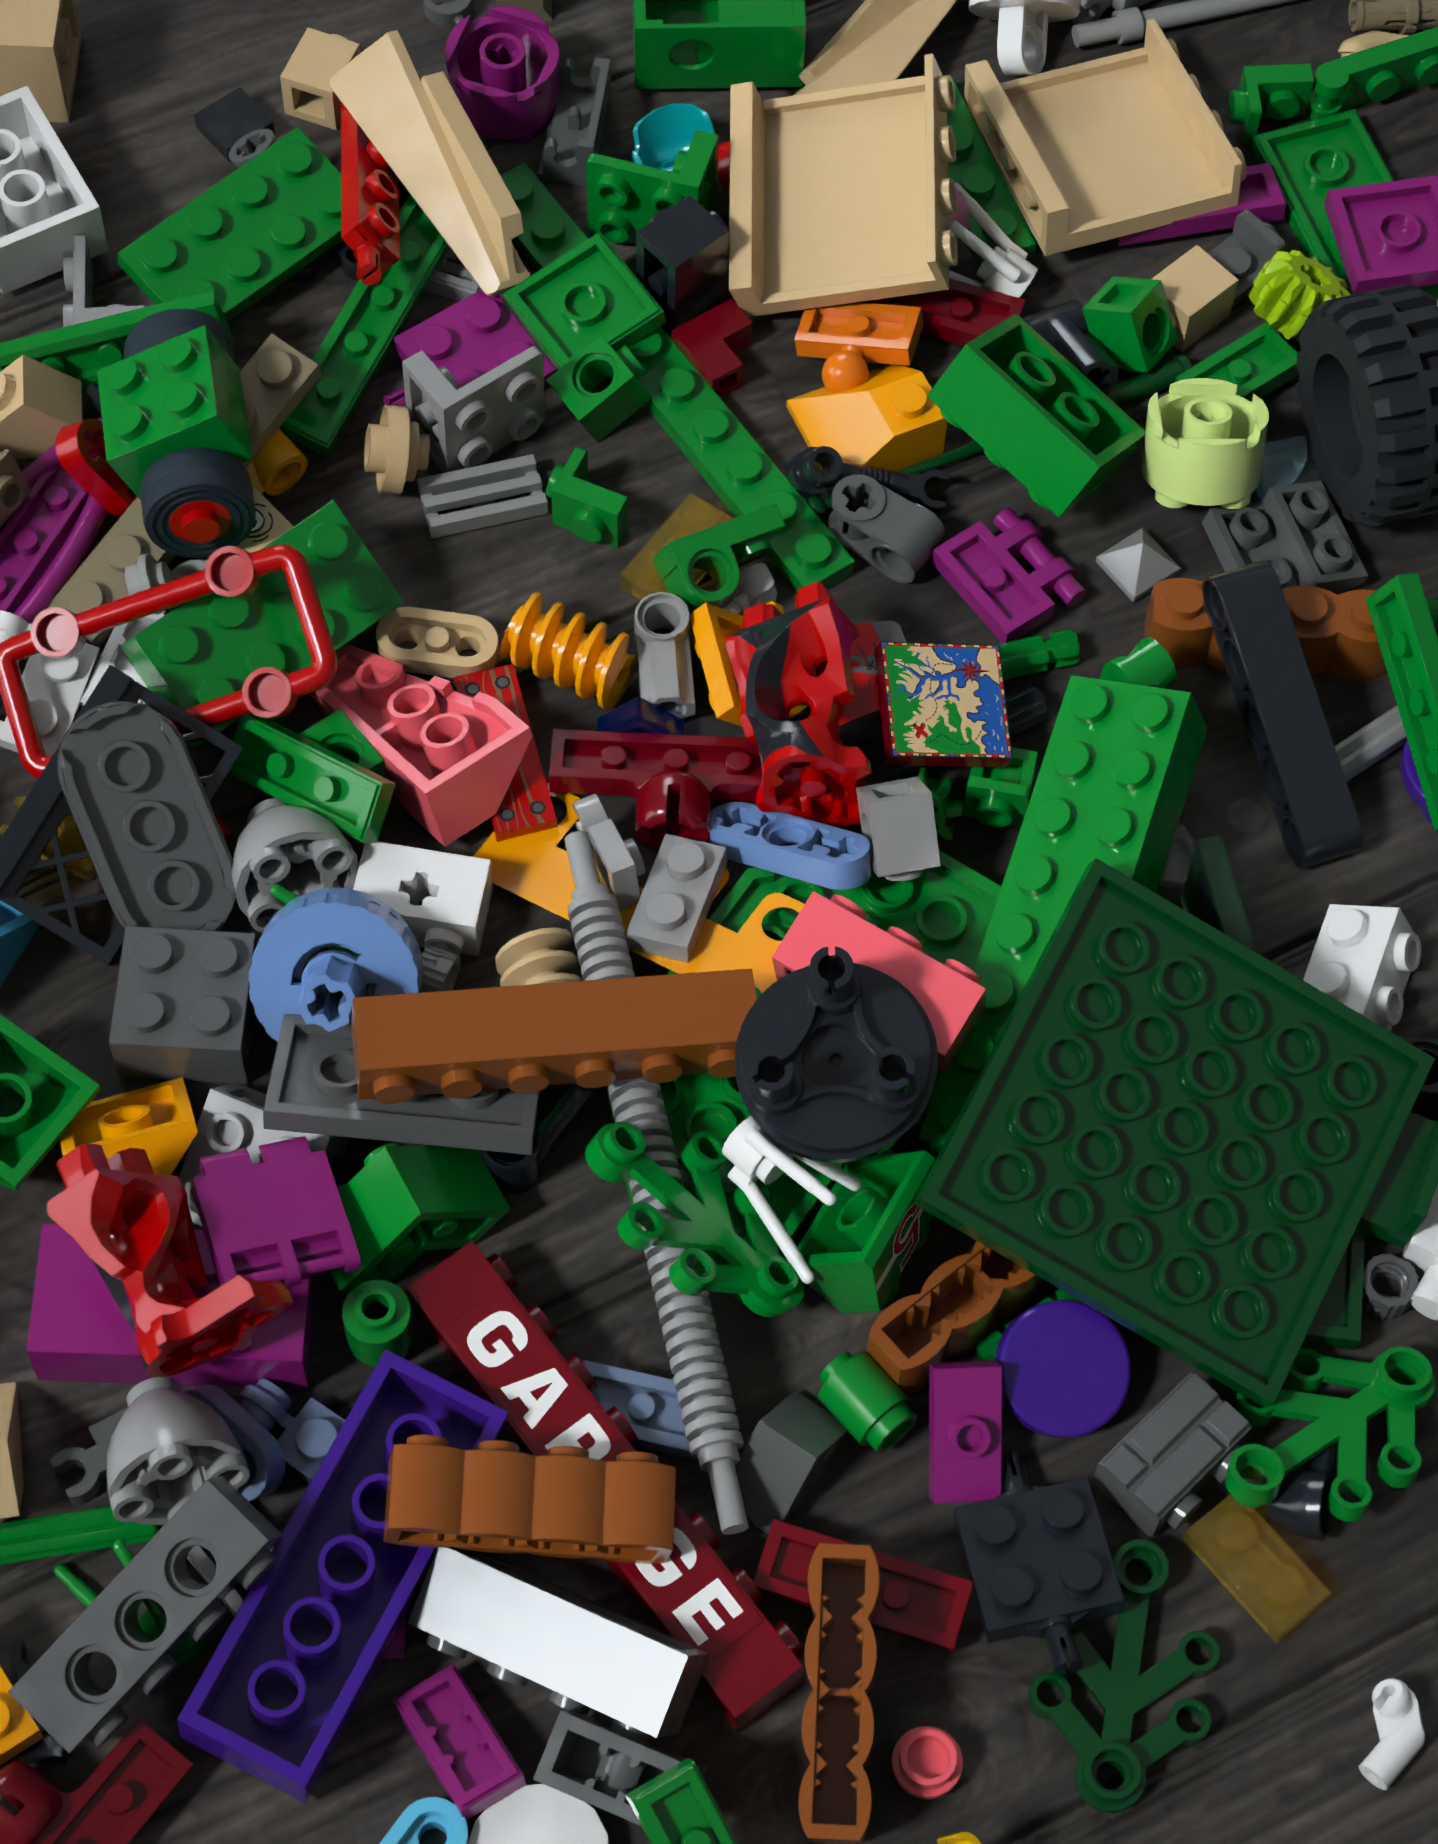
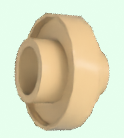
M385 405L382 410L380 424H368L364 445L365 472L376 473L377 491L380 494L400 495L403 492L405 481L413 482L417 470H427L430 439L429 435L420 434L418 422L410 421L409 410L406 406Z

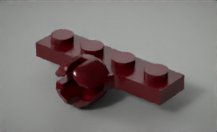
M553 729L549 792L620 795L634 798L636 801V837L647 849L657 854L667 832L679 833V837L706 842L710 834L707 826H710L711 806L715 802L723 800L756 802L757 790L763 779L757 742L751 743L745 737Z
M139 1718L86 1782L72 1793L59 1790L28 1763L12 1761L0 1770V1795L20 1812L15 1817L0 1805V1844H130L192 1769L193 1763Z

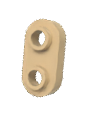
M400 607L381 618L376 628L379 656L403 664L405 672L453 678L494 668L499 658L498 635L495 628L486 619L476 615L416 607ZM404 642H414L417 644L413 649L399 647ZM464 650H474L477 652L473 656L459 655Z

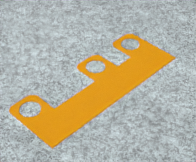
M549 792L550 796L562 800L567 808L566 816L558 824V827L499 842L496 841L493 831L473 857L491 860L493 884L569 920L567 907L572 902L571 893L575 890L567 851L556 846L579 819L573 809L572 802L581 798L571 793ZM727 868L724 870L714 898L729 879ZM639 886V892L641 897L644 888ZM782 893L769 894L760 902L738 933L706 918L689 963L629 950L677 974L752 968L755 987L763 993L777 981L772 956L781 941L773 940L763 932L762 920L768 912L776 908H790L800 913L805 904ZM637 904L619 911L625 935Z

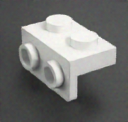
M1329 904L1303 981L1391 1032L1393 1025L1398 1024L1402 1016L1403 994L1410 973L1417 969L1420 962L1421 943L1419 937L1413 932L1399 907Z

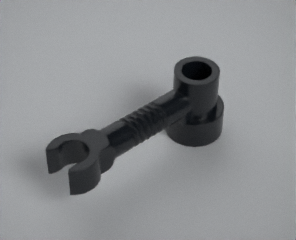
M829 446L803 449L791 458L786 468L787 480L804 498L824 494L844 477L866 475L874 478L879 484L903 498L924 506L932 512L947 505L945 502L930 499L924 490L926 481L943 483L950 479V476L941 470L933 469L923 474H907L892 470L888 471L887 469L883 470L882 468H872L871 466L866 467V465L842 461L839 453ZM814 461L822 466L823 475L816 472Z

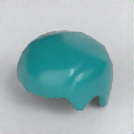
M672 103L651 111L638 121L633 128L635 150L632 151L634 163L672 172L678 152L680 150L688 152L696 130L715 134L711 117L706 111L695 104Z

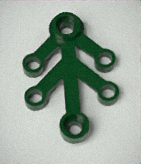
M1142 1539L1132 1540L1122 1545L1113 1560L1125 1604L1124 1613L1118 1614L1111 1669H1109L1081 1631L1082 1626L1073 1631L1080 1657L1084 1663L1083 1668L1077 1671L1076 1674L1104 1710L1101 1738L1070 1701L1072 1697L1071 1687L1062 1675H1057L1054 1672H1045L1038 1675L1032 1681L1027 1695L1028 1706L1033 1714L1041 1719L1051 1720L1079 1758L1074 1771L1075 1786L1079 1795L1090 1807L1104 1813H1119L1132 1807L1144 1791L1146 1785L1145 1770L1180 1745L1191 1747L1201 1743L1210 1730L1212 1722L1211 1714L1202 1702L1191 1698L1182 1699L1172 1707L1166 1722L1130 1744L1134 1715L1189 1677L1199 1679L1208 1676L1213 1672L1220 1658L1219 1644L1212 1635L1203 1631H1192L1181 1639L1176 1651L1139 1676L1149 1599L1160 1593L1169 1573V1563L1164 1551L1155 1543ZM1130 1566H1141L1148 1572L1150 1581L1144 1585H1136L1128 1580L1125 1570ZM1039 1638L1041 1644L1049 1650L1046 1638ZM1194 1644L1204 1647L1209 1653L1210 1661L1203 1665L1192 1663L1186 1656L1185 1648ZM1063 1649L1065 1659L1067 1660L1065 1650ZM1043 1686H1053L1061 1693L1062 1702L1057 1706H1046L1039 1701L1037 1690ZM1182 1712L1193 1713L1200 1720L1201 1729L1195 1733L1184 1732L1178 1726L1176 1716ZM1104 1767L1117 1770L1121 1775L1122 1785L1116 1789L1103 1787L1097 1779V1771Z

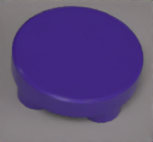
M1055 1300L1038 1304L1025 1310L1005 1329L995 1352L994 1361H997L1002 1366V1402L1021 1425L1043 1436L1070 1438L1086 1435L1101 1428L1118 1412L1128 1392L1131 1377L1130 1357L1121 1333L1104 1314L1081 1302Z

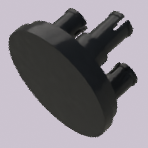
M823 947L813 955L809 966L785 975L766 989L755 1001L747 1013L738 1035L735 1049V1074L739 1092L749 1115L762 1132L777 1145L795 1155L814 1161L827 1163L853 1162L875 1156L891 1148L908 1135L918 1124L931 1102L938 1076L937 1043L926 1012L907 988L877 969L853 963L849 953L840 947H835V955L832 956L829 955L828 947Z

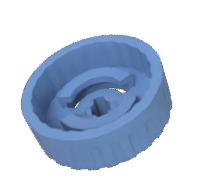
M327 888L309 892L295 898L272 917L255 948L248 981L250 982L249 995L255 1009V1014L259 1022L265 1027L268 1035L278 1042L284 1014L301 1015L306 1024H316L331 1032L350 1024L352 1019V1000L355 997L420 993L423 978V962L418 942L412 930L400 914L391 906L361 891L345 888ZM330 946L344 947L359 955L358 958H355L343 951L329 950L320 952L310 959L304 968L309 957L321 948ZM293 979H301V982L292 981ZM323 984H325L326 988H327L330 992H326V989H325V987H324ZM341 990L343 992L342 997L336 1000L332 992Z

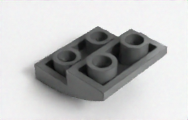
M1322 481L1270 487L1262 502L1249 503L1240 509L1210 508L1202 521V525L1225 572L1266 560L1275 570L1282 589L1292 586H1314L1329 590L1335 594H1340L1363 584L1368 578V574Z

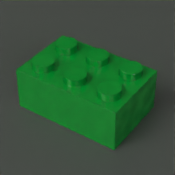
M1017 313L967 343L927 395L940 408L942 416L948 423L956 428L963 429L984 449L986 457L994 465L1008 470L1027 488L1028 494L1035 503L1042 508L1051 510L1058 517L1064 515L1106 484L1145 437V430Z

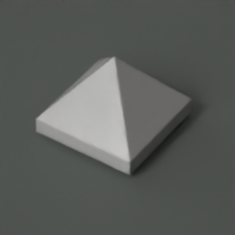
M1144 528L1139 529L1096 556V563L1133 603L1151 592L1154 583L1171 579L1178 575L1181 570Z

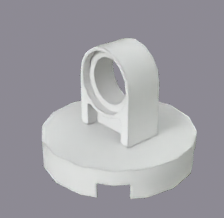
M969 0V11L980 17L999 20L997 38L999 65L1003 73L1008 77L1039 74L1045 64L1048 23L1077 17L1080 12V0Z

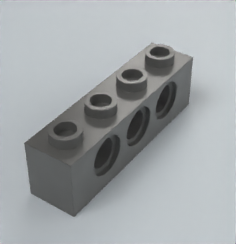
M219 1476L207 1479L8 1693L68 1753L87 1745L89 1742L97 1749L100 1748L129 1718L121 1709L139 1689L148 1696L175 1670L178 1663L170 1655L185 1639L190 1636L198 1643L223 1619L228 1611L220 1602L238 1583L248 1590L270 1569L277 1558L269 1550L283 1534L225 1477ZM195 1545L209 1550L216 1561V1573L208 1585L196 1582L187 1570V1557ZM144 1599L158 1602L165 1611L166 1627L160 1637L147 1634L139 1625L138 1609ZM95 1652L108 1655L116 1666L117 1677L111 1689H103L97 1686L89 1675V1661Z

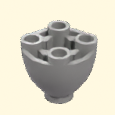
M270 798L258 803L248 815L247 825L238 838L233 855V864L231 866L232 881L239 908L248 917L251 926L256 931L263 933L272 917L286 905L271 895V886L278 884L299 896L327 888L353 890L359 864L357 854L351 843L329 819L305 807L289 805L277 798Z
M154 1377L144 1380L129 1391L127 1395L128 1408L111 1436L107 1451V1490L111 1510L117 1521L146 1525H165L207 1479L223 1476L237 1490L247 1482L250 1477V1471L241 1445L226 1422L210 1405L190 1394L182 1392L179 1382L170 1377Z

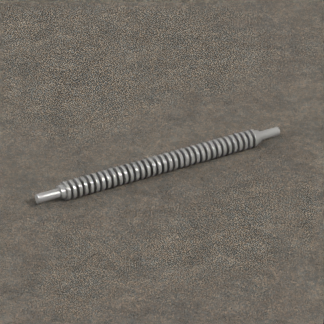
M572 832L564 838L575 890L571 893L572 902L567 907L569 920L571 921L579 964L581 965L582 978L584 981L635 977L617 897L609 893L608 887L605 884L600 883L588 832ZM643 1078L615 1080L607 1085L615 1123L623 1121L636 1126L642 1132L646 1141L645 1154L682 1186L681 1171L678 1170V1158L675 1155L674 1141L671 1139L670 1124L667 1123L668 1115L666 1108H664V1098L660 1092V1083H651ZM632 1177L629 1178L631 1195L634 1196L633 1204L638 1202L650 1204L661 1213L663 1218L680 1220ZM638 1223V1226L646 1231V1229ZM652 1245L644 1250L645 1258L648 1260L649 1275L652 1276L651 1284L655 1292L656 1306L659 1308L660 1324L663 1325V1338L667 1342V1355L671 1358L669 1364L671 1373L674 1374L675 1390L678 1391V1404L682 1408V1422L686 1425L684 1427L686 1440L690 1442L688 1444L690 1457L698 1460L700 1470L706 1471L709 1474L722 1534L740 1533L749 1528L735 1465L740 1462L739 1450L744 1446L742 1433L738 1431L740 1429L738 1416L734 1414L736 1412L734 1399L731 1398L732 1390L730 1382L727 1381L728 1373L726 1366L723 1364V1352L719 1348V1334L715 1331L716 1322L715 1317L712 1315L711 1300L708 1299L709 1291H703L695 1296L680 1292L670 1280L669 1268L685 1249ZM688 1267L691 1273L698 1276L694 1270Z

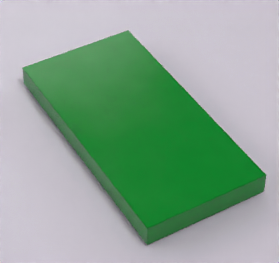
M1353 109L1252 136L1249 149L1257 165L1270 163L1286 202L1284 217L1304 256L1307 258L1316 257L1318 262L1325 267H1332V273L1336 277L1345 280L1348 285L1346 290L1349 291L1350 295H1353L1324 207L1327 191L1394 181L1357 110ZM1438 284L1417 287L1432 296L1438 295Z

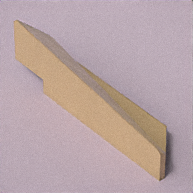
M865 0L798 76L805 86L794 95L897 80L957 0Z
M397 30L387 32L338 70L331 77L329 86L483 292L488 296L505 293L530 277V272L526 270L511 240L524 233L521 212L444 72L441 71L423 76L420 81Z

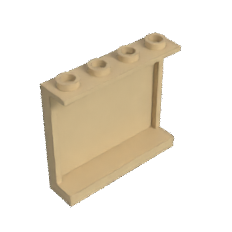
M1155 18L1146 21L1145 44L1143 48L999 83L987 60L965 65L964 102L1015 203L1045 256L1172 224L1173 221L1238 205L1240 183L1246 178L1244 156L1238 147H1232L1224 134L1223 124L1218 112L1215 110L1210 111L1202 97L1201 88L1196 76L1187 73L1180 61L1176 43L1173 39L1166 38Z
M933 54L924 55V76L767 100H762L753 81L731 85L729 291L747 317L949 290V266H956L958 262L955 234L953 230H948V214H953L957 211L955 185L953 179L948 178V162H955L956 143L952 127L947 126V111L955 110V90L951 76L942 75Z

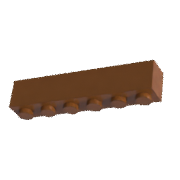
M752 968L355 997L352 1000L351 1033L358 1100L375 1099L380 1103L396 1104L405 1102L417 1095L443 1094L449 1098L461 1099L474 1096L481 1092V1090L510 1088L516 1093H534L545 1089L548 1085L577 1083V1085L584 1088H599L609 1085L615 1080L643 1078L651 1083H664L675 1080L681 1075L709 1073L717 1078L736 1076L735 1049L738 1035L747 1013L757 1000Z

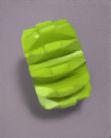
M1292 250L1290 253L1277 251L1273 258L1265 263L1254 280V286L1248 296L1253 305H1255L1254 312L1257 316L1266 319L1269 323V329L1278 330L1286 340L1295 338L1299 342L1301 330L1306 326V319L1318 306L1327 300L1350 296V293L1346 290L1348 285L1345 280L1336 277L1332 273V267H1325L1318 262L1316 257L1307 258L1300 251Z

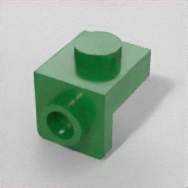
M575 447L566 465L558 463L555 466L547 484L546 496L552 499V524L572 531L584 541L591 543L601 542L618 549L628 531L627 497L588 482V451Z
M1011 747L1013 759L1006 768L971 767L962 816L977 819L980 823L991 827H1005L1008 825L1021 827L1028 807L1038 752Z

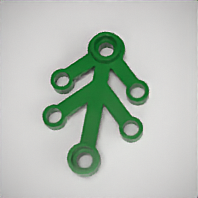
M621 1121L606 1124L597 1132L585 1150L586 1161L591 1170L601 1179L611 1183H622L632 1177L680 1219L663 1218L661 1213L652 1205L638 1202L626 1211L617 1224L620 1238L633 1249L646 1250L652 1245L685 1249L669 1268L670 1280L680 1292L691 1296L698 1295L703 1291L739 1294L743 1303L752 1312L763 1317L787 1314L801 1302L804 1295L802 1280L788 1260L779 1255L776 1241L745 1193L739 1187L732 1194V1204L735 1210L744 1218L749 1244L733 1231L718 1170L727 1159L722 1154L724 1142L720 1137L709 1131H699L682 1150V1161L687 1169L691 1171L697 1195L696 1199L645 1154L646 1141L642 1132L636 1126ZM758 1179L756 1184L773 1209L778 1202V1193L772 1183L765 1185ZM636 1222L641 1224L646 1229V1231L641 1229ZM703 1250L718 1252L731 1265H715L713 1259ZM688 1267L694 1270L698 1276L691 1273Z
M1404 1346L1392 1347L1380 1354L1372 1363L1326 1357L1315 1350L1300 1348L1284 1381L1290 1390L1281 1389L1273 1405L1263 1408L1253 1407L1246 1402L1248 1400L1247 1397L1237 1392L1233 1408L1249 1421L1251 1427L1265 1426L1272 1420L1273 1416L1312 1422L1273 1449L1259 1444H1247L1233 1452L1225 1475V1485L1233 1499L1242 1506L1257 1508L1272 1502L1277 1497L1285 1476L1337 1442V1477L1332 1482L1327 1497V1507L1331 1514L1339 1520L1345 1522L1361 1520L1368 1511L1373 1495L1372 1488L1366 1481L1367 1421L1385 1409L1387 1413L1388 1443L1381 1450L1376 1465L1377 1475L1382 1482L1393 1488L1409 1487L1417 1478L1422 1458L1420 1452L1415 1447V1410L1425 1407L1430 1402L1435 1390L1436 1380L1429 1360L1413 1348ZM1295 1368H1307L1314 1373V1375H1303L1299 1373ZM1395 1381L1403 1382L1406 1385L1399 1384ZM1323 1382L1362 1389L1348 1399L1313 1394L1321 1388ZM1389 1460H1400L1409 1468H1396ZM1244 1479H1253V1480H1256V1481H1258L1261 1485H1256V1484L1249 1483V1482H1247V1481L1244 1480ZM1339 1494H1353L1360 1502L1351 1503L1345 1501Z

